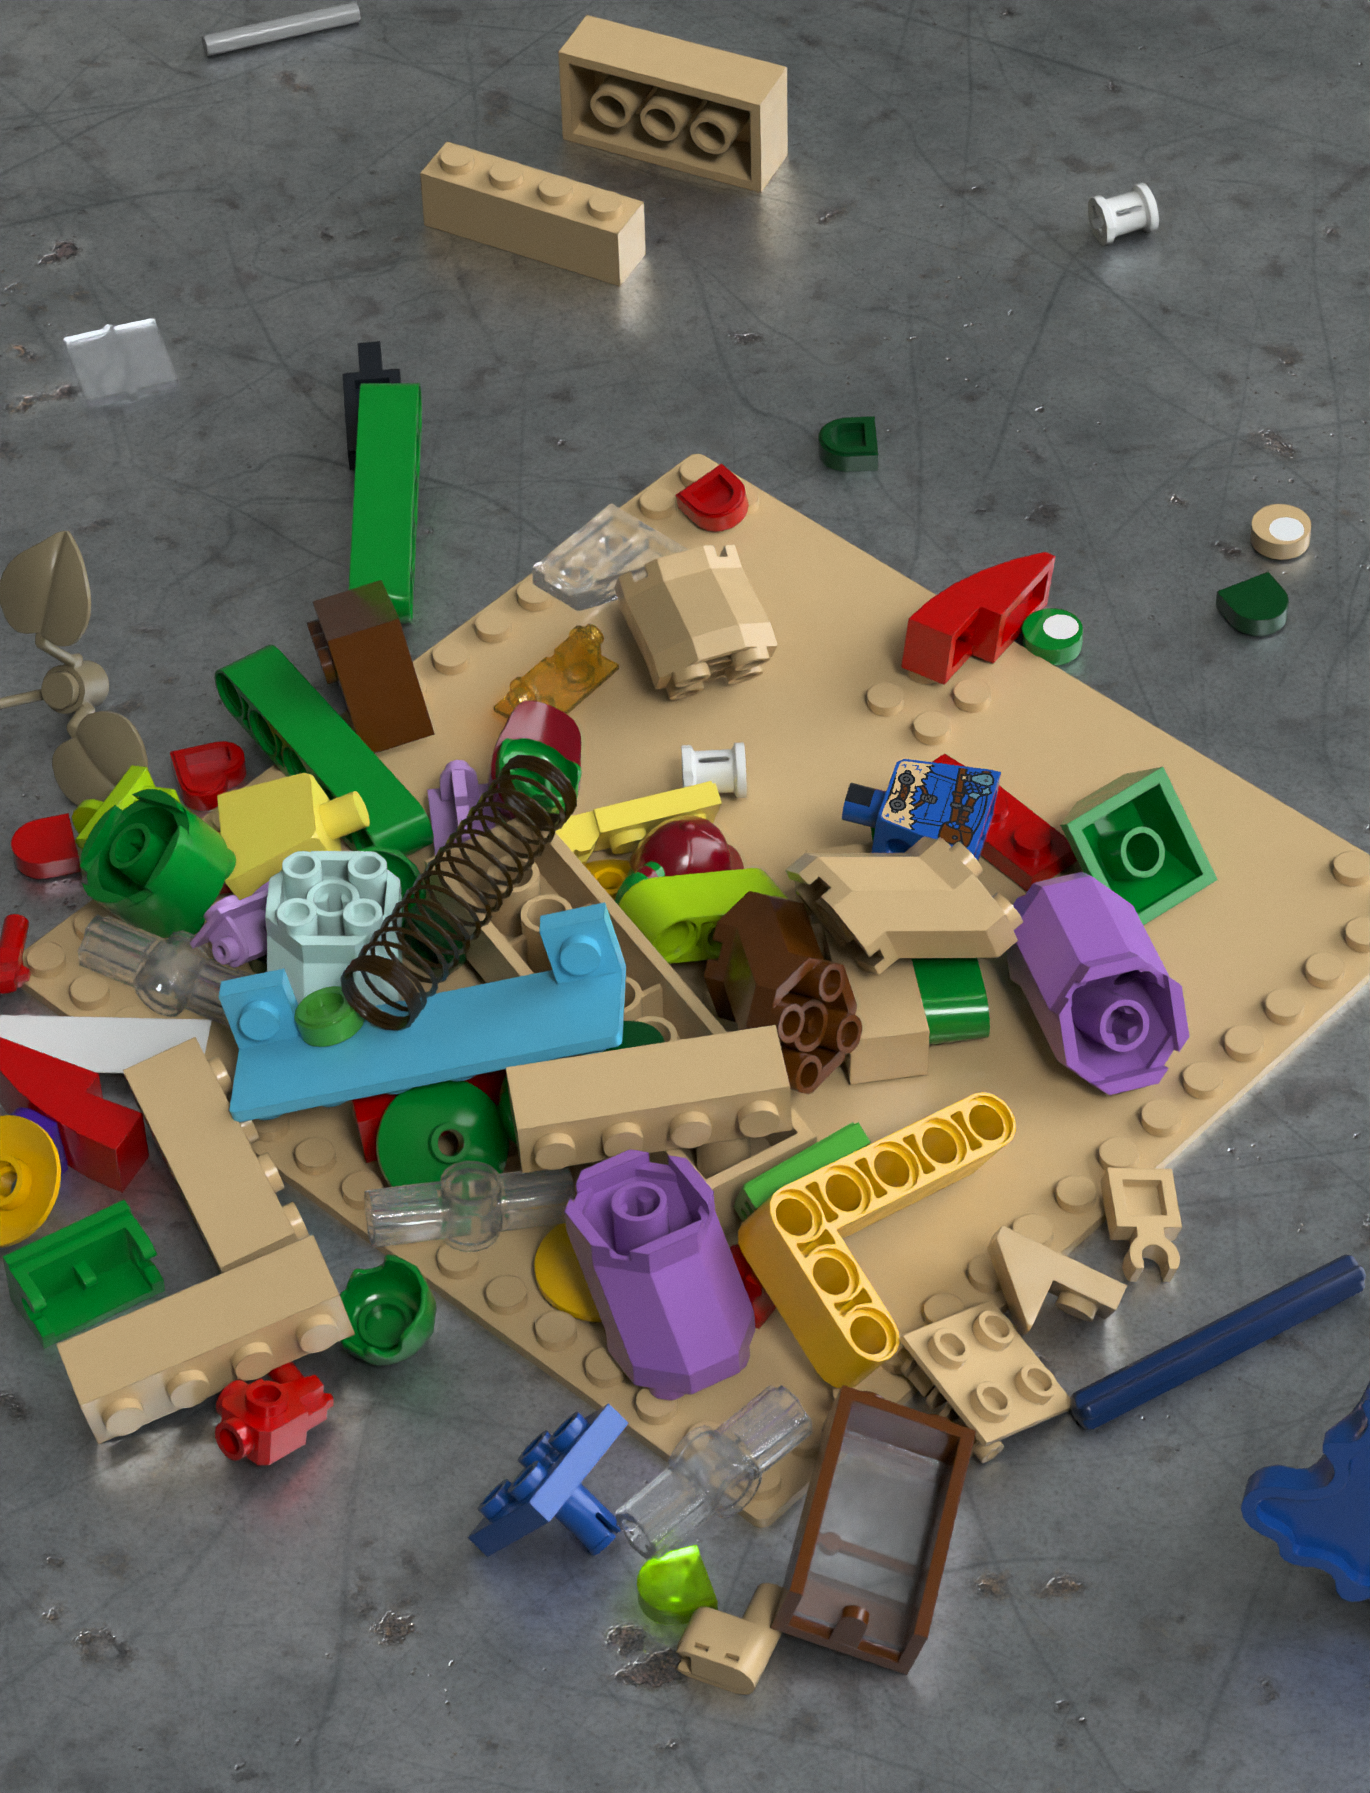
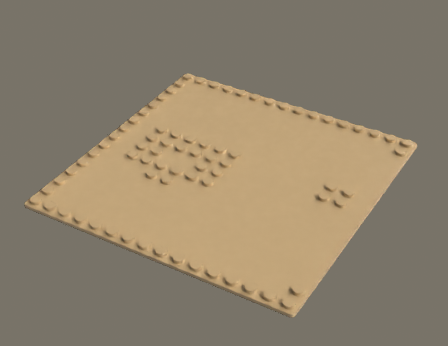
M692 454L415 659L413 665L435 735L374 754L416 798L425 810L431 823L427 789L440 788V774L445 769V766L454 760L467 762L476 771L478 784H487L488 767L497 739L511 712L523 701L532 700L553 706L569 715L579 728L582 743V775L577 807L571 816L683 788L682 745H691L694 751L732 749L734 743L744 742L747 798H737L734 792L719 793L722 804L713 824L723 833L727 843L738 851L744 869H762L788 899L796 901L795 881L789 879L785 870L805 854L806 850L872 842L870 827L842 820V811L849 785L852 782L887 791L896 762L900 760L911 759L932 762L941 755L947 754L966 767L1001 772L999 785L1064 836L1065 834L1060 825L1078 801L1123 774L1164 767L1218 880L1143 925L1168 975L1182 985L1190 1036L1180 1052L1174 1050L1164 1066L1169 1069L1159 1084L1108 1095L1059 1063L1021 986L1010 979L1005 951L998 958H978L988 999L990 1034L988 1038L929 1045L928 1075L850 1084L845 1061H843L813 1093L805 1094L790 1090L791 1107L816 1134L817 1142L853 1122L854 1124H860L871 1141L870 1144L972 1094L980 1092L993 1094L1006 1103L1015 1118L1016 1132L1014 1137L977 1171L843 1238L846 1246L894 1320L899 1331V1339L904 1334L989 1300H992L1004 1314L1009 1308L987 1249L992 1236L1002 1225L1068 1256L1107 1220L1100 1183L1107 1167L1161 1169L1166 1167L1370 981V855L1043 658L1032 654L1016 642H1013L994 664L971 655L945 685L902 668L908 618L928 600L936 596V594L736 474L734 475L744 484L749 507L745 518L736 526L724 531H708L698 527L678 508L675 495L720 464L702 454ZM703 545H714L719 557L724 545H735L742 569L771 623L777 648L773 656L770 657V660L761 665L763 674L758 677L736 684H728L727 678L722 677L703 683L705 690L696 695L680 700H670L667 689L654 688L648 665L621 611L614 589L617 579L629 571L632 572L634 582L647 577L644 564L656 558ZM347 710L340 716L355 732ZM274 764L244 787L287 776ZM216 807L201 819L213 829L219 831V810ZM497 810L498 814L502 817V819L505 822L510 821L509 819L502 816V814ZM340 837L341 851H353ZM434 843L407 857L417 866L420 874L424 873L425 870L424 860L435 856ZM611 848L595 851L587 863L605 859L630 861L633 851L624 854H614ZM980 855L978 862L983 868V873L977 878L991 896L998 892L1013 905L1018 897L1027 893V891ZM1077 861L1053 878L1083 871ZM219 894L211 906L221 899L234 894ZM92 899L24 950L23 964L30 969L31 977L29 981L23 982V987L20 988L59 1016L212 1020L205 1057L209 1060L219 1055L233 1084L239 1048L219 1000L221 981L255 975L256 973L251 969L249 962L238 967H231L228 964L222 965L217 962L212 952L211 942L192 948L190 942L197 933L187 939H181L176 935L162 939L147 938ZM808 915L810 923L812 924L811 916ZM402 951V964L414 973L425 978H431L429 974L405 957ZM466 959L465 963L449 975L446 981L437 984L438 989L436 993L476 986L486 982ZM708 960L669 964L727 1032L739 1031L736 1022L717 1016L704 979ZM419 981L425 992L430 991L431 983ZM232 1093L226 1095L229 1104L231 1101ZM351 1100L335 1107L319 1106L284 1113L271 1120H252L260 1140L250 1144L256 1157L268 1152L283 1181L384 1255H396L416 1265L433 1291L595 1410L609 1403L629 1423L624 1429L625 1432L749 1523L760 1528L770 1526L807 1493L823 1433V1424L841 1388H836L825 1382L816 1372L777 1308L760 1329L755 1328L750 1344V1358L747 1366L740 1373L692 1395L685 1394L675 1400H665L654 1397L648 1387L637 1386L632 1383L608 1351L606 1331L602 1322H590L573 1318L567 1312L554 1308L540 1292L536 1283L534 1267L537 1249L544 1237L555 1226L565 1221L564 1211L569 1199L571 1198L573 1202L577 1195L576 1182L581 1170L602 1161L571 1165L558 1170L546 1169L522 1173L518 1147L508 1138L509 1150L506 1166L495 1187L483 1199L469 1207L450 1212H434L418 1208L402 1199L386 1181L378 1160L366 1163ZM453 1132L438 1138V1147L444 1155L452 1156L458 1150L459 1141ZM739 1229L725 1235L729 1248L732 1244H738ZM900 1340L896 1353L856 1387H853L854 1389L877 1393L886 1400L900 1405H904L918 1392V1389L910 1379L905 1377L900 1371L903 1362L897 1354L904 1347ZM840 1453V1454H839L838 1461H837V1465H838L847 1455Z

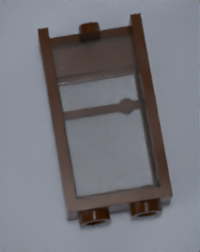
M842 1385L823 1424L822 1437L771 1629L908 1675L928 1639L976 1431L955 1424L943 1416L926 1414L888 1401L877 1393L860 1391Z

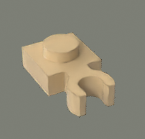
M1107 1167L1100 1183L1110 1240H1129L1130 1245L1122 1263L1125 1277L1129 1282H1136L1144 1269L1143 1258H1149L1159 1265L1162 1282H1170L1180 1263L1179 1252L1171 1241H1175L1182 1229L1172 1169Z

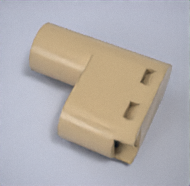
M772 1583L758 1585L742 1618L709 1607L697 1608L677 1645L676 1653H679L682 1657L677 1670L692 1679L736 1694L749 1695L754 1692L783 1633L771 1629L782 1587Z

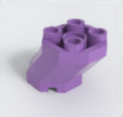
M1083 872L1033 883L1027 893L1018 897L1013 904L1020 914L1023 923L1014 930L1018 941L1006 951L1010 979L1021 986L1057 1061L1108 1095L1159 1084L1169 1069L1164 1066L1174 1050L1180 1052L1190 1036L1182 985L1168 975L1134 906L1094 877Z
M632 1149L581 1170L576 1182L577 1195L573 1202L570 1198L564 1211L566 1230L604 1325L608 1351L632 1383L637 1386L648 1387L650 1393L656 1398L675 1400L685 1394L692 1395L740 1373L747 1366L750 1358V1344L755 1333L754 1310L715 1212L714 1191L687 1158L668 1155V1165L650 1162L649 1152Z

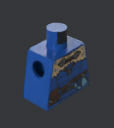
M903 759L896 762L887 791L851 782L843 806L842 820L875 828L871 853H905L924 836L934 839L941 837L951 847L955 843L960 842L979 861L993 819L1001 772Z

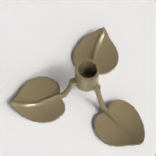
M60 531L24 550L7 565L0 580V605L7 622L14 630L23 634L36 633V647L64 664L55 666L46 673L41 689L0 698V710L44 700L55 712L61 714L75 712L66 726V730L72 739L63 742L56 748L52 757V767L55 779L62 792L74 804L79 805L85 799H95L104 802L132 765L148 768V758L143 740L129 719L115 712H95V708L105 701L109 692V680L104 669L96 662L83 660L82 655L79 653L70 654L58 647L71 646L77 643L84 635L91 616V593L83 557L70 531Z

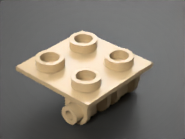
M992 1300L904 1334L899 1339L904 1346L897 1354L903 1362L900 1371L905 1377L910 1379L924 1398L927 1397L925 1403L930 1409L939 1407L948 1401L939 1415L949 1419L951 1422L958 1419L955 1424L976 1431L970 1457L976 1455L981 1463L990 1461L1002 1451L1004 1445L1000 1440L1070 1410V1397L1059 1385L1052 1372L1043 1365L1015 1330L1011 1321L1003 1315Z

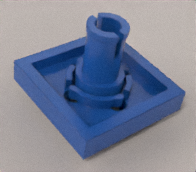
M608 1403L585 1418L579 1412H575L552 1435L547 1430L543 1431L518 1457L517 1461L524 1469L512 1483L508 1479L503 1480L480 1503L477 1510L484 1518L467 1538L489 1557L549 1523L555 1517L587 1548V1551L592 1556L602 1552L616 1538L612 1532L619 1533L625 1524L620 1518H616L581 1482L629 1423Z

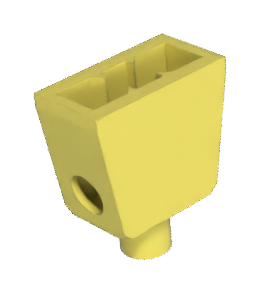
M300 773L217 795L221 836L225 840L227 848L233 851L236 856L234 871L225 880V883L233 894L241 900L251 896L258 888L267 883L269 878L282 871L283 860L294 852L341 851L340 837L370 825L369 815L361 796L357 791H353L330 800L314 776L307 773Z

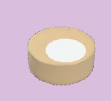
M1273 504L1261 508L1253 516L1250 540L1254 549L1263 556L1276 560H1287L1300 556L1308 549L1311 536V520L1301 509L1287 504Z

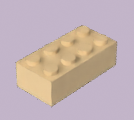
M589 15L584 17L558 52L563 140L759 193L763 192L788 155L787 67Z

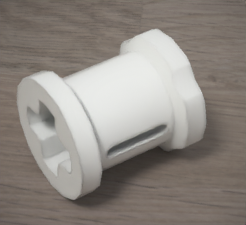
M1145 183L1133 185L1131 192L1107 199L1097 195L1090 197L1088 200L1090 226L1095 238L1102 246L1113 244L1115 237L1138 230H1142L1144 233H1151L1158 229L1159 214L1152 191ZM1125 212H1129V213H1130V214H1126V215H1123V216H1117L1118 214H1122V213H1125Z
M744 742L734 743L732 749L694 751L691 745L681 746L683 788L712 781V784L716 783L718 793L734 792L737 798H747Z

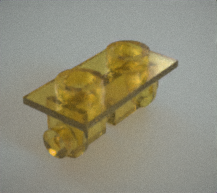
M587 624L585 627L581 625L575 626L569 632V637L554 649L553 656L550 658L545 657L523 677L519 676L511 681L510 691L493 706L494 711L508 719L518 704L523 701L532 700L553 706L566 714L571 712L619 670V664L601 655V644L604 642V636L600 629L593 624Z

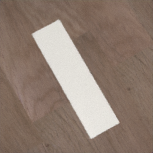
M0 1015V1037L96 1073H124V1069L196 1037L205 1055L212 1020Z

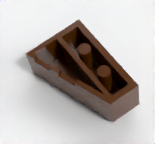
M382 580L312 601L318 619L306 623L327 685L335 682L339 683L355 733L373 753L435 735L399 617Z

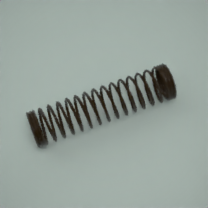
M517 755L508 760L498 778L491 782L488 791L482 793L477 805L471 807L467 818L461 820L456 832L450 834L445 846L439 848L435 859L429 861L424 873L418 875L413 887L407 889L402 901L396 903L391 915L385 917L380 929L373 933L369 943L362 947L358 957L353 959L344 970L340 978L342 992L349 1005L361 1017L371 1024L386 1030L401 1031L411 1027L421 1010H424L427 1004L426 998L435 995L438 989L437 984L446 981L449 975L448 970L457 966L460 960L459 955L467 953L471 946L470 941L478 939L481 927L488 925L492 918V913L500 910L503 904L502 899L510 897L513 885L521 882L524 876L523 872L531 869L534 864V858L541 856L545 849L544 845L552 842L555 831L562 829L564 823L567 822L577 807L576 793L569 779L560 769L547 760L533 755ZM525 768L547 779L560 792L565 803V811L557 797L547 787L531 778L511 775L510 770ZM511 780L524 781L542 790L553 800L559 810V814L548 813L536 800L517 791ZM501 793L505 804L493 802V794ZM490 807L494 817L483 815V808ZM496 807L509 810L523 823L530 826L537 835L538 840H531L523 836L513 826L506 823L498 814ZM480 820L484 831L472 829V822ZM485 820L499 824L512 836L519 839L525 846L528 854L511 849L503 840L497 838L488 828ZM539 830L548 831L547 838L543 839ZM470 834L474 845L462 843V835ZM475 834L489 838L501 849L509 853L517 867H510L500 862L491 853L485 851L477 841ZM529 844L539 845L536 852L532 851ZM459 848L464 859L451 856V849ZM464 848L482 854L501 869L507 881L498 880L488 875L482 868L474 864ZM518 857L527 858L526 865L522 866ZM449 862L453 873L441 870L440 863ZM454 862L468 866L491 884L496 895L488 894L466 880L455 867ZM508 871L518 872L516 878L512 880ZM438 875L443 887L430 884V876ZM443 876L455 879L468 887L481 899L485 909L478 908L457 895L447 884ZM497 885L508 886L505 893L501 894ZM427 889L432 901L419 898V890ZM433 890L442 892L459 902L470 913L475 922H468L454 915L442 905L434 895ZM486 898L497 900L494 907H490ZM416 903L423 916L409 913L408 904ZM422 904L433 907L447 915L458 925L464 936L455 935L442 928L429 916ZM403 907V913H399L400 909ZM475 912L486 913L484 920L480 921ZM405 917L412 930L398 927L397 918ZM411 918L422 921L436 929L447 939L453 950H447L434 944L420 932ZM392 921V927H388L389 923ZM464 926L476 927L472 935H469ZM386 932H395L402 945L387 941ZM401 933L411 935L426 944L437 955L442 964H436L423 958L410 947ZM381 935L382 941H377V939ZM453 940L465 941L462 949L458 950ZM384 946L391 959L376 955L375 947ZM390 947L399 949L413 957L426 969L431 978H425L412 972L399 961ZM442 953L454 955L452 962L447 964ZM431 967L443 969L441 976L436 978ZM361 971L365 983L377 997L387 1005L400 1011L409 1012V1015L405 1017L395 1016L373 1005L359 991L354 982L353 973ZM366 972L376 975L392 985L403 997L408 1007L390 1000L381 993L369 979ZM419 981L431 983L430 991L425 992Z

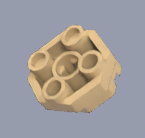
M703 545L656 558L644 564L647 577L634 582L631 571L618 577L614 589L623 616L648 665L654 688L667 689L670 700H680L696 695L705 690L703 683L722 677L727 678L728 684H736L763 674L761 665L768 662L770 657L773 656L777 648V642L771 623L742 569L735 545H724L719 557L714 545Z
M924 836L905 853H805L785 870L789 879L801 882L795 887L798 896L827 933L842 948L853 940L863 950L854 960L865 971L880 975L899 958H998L1018 941L1014 930L1023 923L1018 911L1002 894L997 892L994 896H991L977 877L983 873V868L973 854L960 842L955 843L951 847L941 837L934 839Z

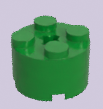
M157 789L141 790L132 794L138 801L129 805L124 810L114 805L104 813L93 827L81 853L80 868L87 872L88 885L83 883L82 885L89 897L141 935L152 939H162L174 935L181 939H187L199 932L204 925V914L216 900L224 881L234 871L236 856L233 851L227 848L225 840L215 829L171 795Z

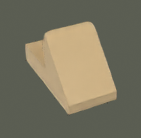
M1003 1225L992 1236L987 1247L1016 1331L1021 1337L1030 1331L1048 1292L1058 1297L1055 1305L1059 1309L1081 1320L1092 1322L1095 1315L1106 1319L1115 1312L1127 1285Z

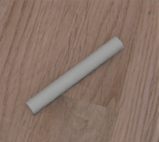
M356 1L204 35L202 36V44L206 56L209 57L361 22L360 10Z

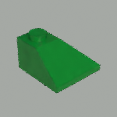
M1164 767L1123 774L1078 801L1060 825L1083 873L1091 875L1131 903L1143 925L1218 880Z

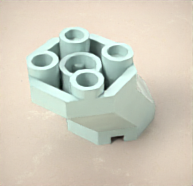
M297 851L283 860L282 871L269 878L265 912L267 972L285 969L298 1005L305 997L319 989L341 986L340 978L344 970L353 959L358 957L362 947L369 943L373 933L380 929L385 917L391 915L396 903L402 901L400 879L387 870L386 860L378 853L371 851ZM397 918L398 927H402V918ZM392 921L389 923L388 927H392ZM386 932L387 941L402 945L395 932ZM381 935L379 936L377 941H382ZM384 946L375 947L376 955L391 959ZM390 947L391 951L402 963V951ZM361 971L353 973L356 986L369 1002L375 1006L386 1004L365 983ZM366 972L369 979L381 993L394 1002L402 1001V996L392 985L382 978Z

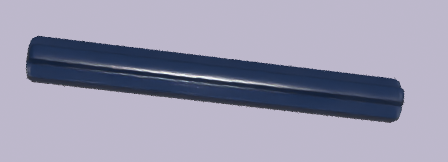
M1343 1255L1074 1392L1070 1397L1071 1413L1083 1429L1093 1430L1362 1292L1365 1288L1364 1279L1366 1278V1273L1352 1255Z

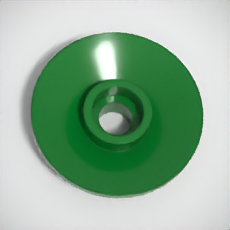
M449 1080L414 1087L398 1094L385 1109L376 1135L378 1163L390 1187L408 1203L428 1211L450 1212L464 1209L477 1203L495 1187L502 1176L508 1158L509 1140L502 1124L498 1107L487 1094L466 1081ZM445 1130L453 1132L459 1141L458 1150L452 1156L444 1155L438 1147V1138Z

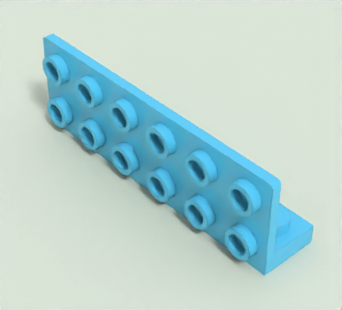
M606 903L540 916L539 932L552 970L436 993L434 996L426 998L427 1004L424 1010H421L411 1027L401 1031L386 1030L364 1020L362 1027L355 1035L332 1046L316 1047L307 1044L302 1039L294 1018L298 1003L285 969L221 981L219 1000L239 1048L229 1108L232 1119L239 1123L254 1119L271 1120L284 1113L319 1106L335 1107L349 1100L384 1093L400 1094L414 1087L449 1080L465 1081L479 1074L504 1070L506 1067L543 1062L578 1054L600 1053L608 1048L621 1045L623 1037L626 963ZM405 1000L396 1002L402 1006L408 1007ZM387 1004L376 1006L382 1011L395 1016L405 1017L409 1015V1012L400 1011Z

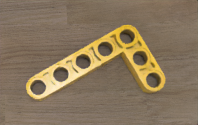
M985 1092L972 1094L781 1187L741 1223L738 1231V1244L744 1257L814 1369L825 1382L836 1388H841L842 1385L851 1388L856 1387L891 1358L899 1346V1331L894 1320L846 1246L843 1238L973 1174L1007 1145L1014 1137L1016 1123L1011 1109L1002 1099Z

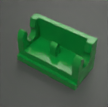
M121 1200L2 1256L10 1299L44 1349L165 1291L164 1279L155 1264L150 1260L157 1256V1252L151 1240L131 1213V1209L125 1200Z

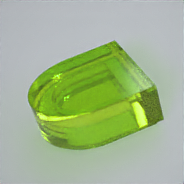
M697 1545L654 1556L642 1566L638 1573L637 1595L639 1606L642 1612L656 1623L668 1626L683 1625L689 1623L694 1611L699 1607H709L718 1610V1600Z

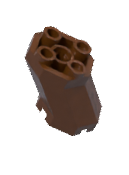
M749 891L717 922L713 941L722 943L718 961L708 959L704 979L719 1018L736 1022L739 1030L776 1025L790 1090L810 1094L844 1061L845 1054L852 1052L858 1046L862 1034V1022L855 1015L857 1003L844 965L823 959L804 903Z

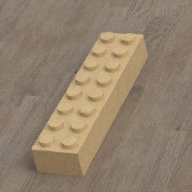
M514 818L506 822L523 836L531 840H538L534 830L520 819ZM499 825L491 829L492 833L497 838L503 840L511 849L528 854L523 843L507 832L502 826ZM539 830L543 839L547 838L549 832ZM556 832L552 842L544 845L545 849L541 856L534 858V864L531 869L523 872L524 876L521 882L513 885L510 897L502 899L503 904L500 910L492 913L489 924L481 927L478 939L470 941L471 946L466 953V959L486 983L552 970L539 932L540 916L605 902L626 963L623 1021L647 1023L655 1027L662 1034L665 1042L727 1033ZM480 835L476 836L477 841L485 851L494 855L500 862L510 867H517L512 856L492 840ZM472 839L463 842L474 845ZM529 844L532 851L536 852L539 845ZM459 848L451 849V856L464 859ZM464 848L474 864L482 868L488 875L498 880L507 881L501 869L482 854ZM435 856L424 860L425 868L429 861L435 859ZM518 857L522 866L526 865L528 859ZM449 862L440 863L441 870L453 873ZM454 862L455 867L466 880L478 889L488 894L496 895V892L486 879L468 866ZM508 871L512 880L515 879L518 872ZM438 875L430 876V884L443 887ZM443 876L447 884L457 895L466 902L485 909L481 899L468 887L455 879ZM497 885L501 894L505 893L508 886ZM433 890L434 895L442 905L454 915L468 922H475L470 913L459 902L442 892ZM427 891L428 900H429V901H432V899L430 898V895H429V893H428V891ZM486 898L490 907H494L497 900ZM429 906L431 910L452 926L458 936H464L458 925L447 915ZM475 912L479 920L483 921L486 913ZM464 926L469 935H472L476 927ZM581 1054L573 1055V1056H568V1057L581 1056ZM791 1107L792 1130L772 1133L758 1138L747 1137L703 1144L696 1148H678L649 1153V1160L653 1163L668 1165V1155L687 1158L714 1191L715 1212L724 1235H727L739 1229L742 1223L733 1205L743 1185L817 1143V1136Z

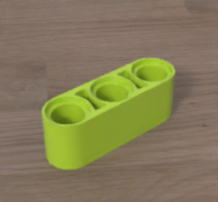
M747 868L645 879L632 886L623 895L618 905L668 964L719 958L722 943L713 941L716 924L747 892L753 891L786 899L788 897L765 871L759 868Z

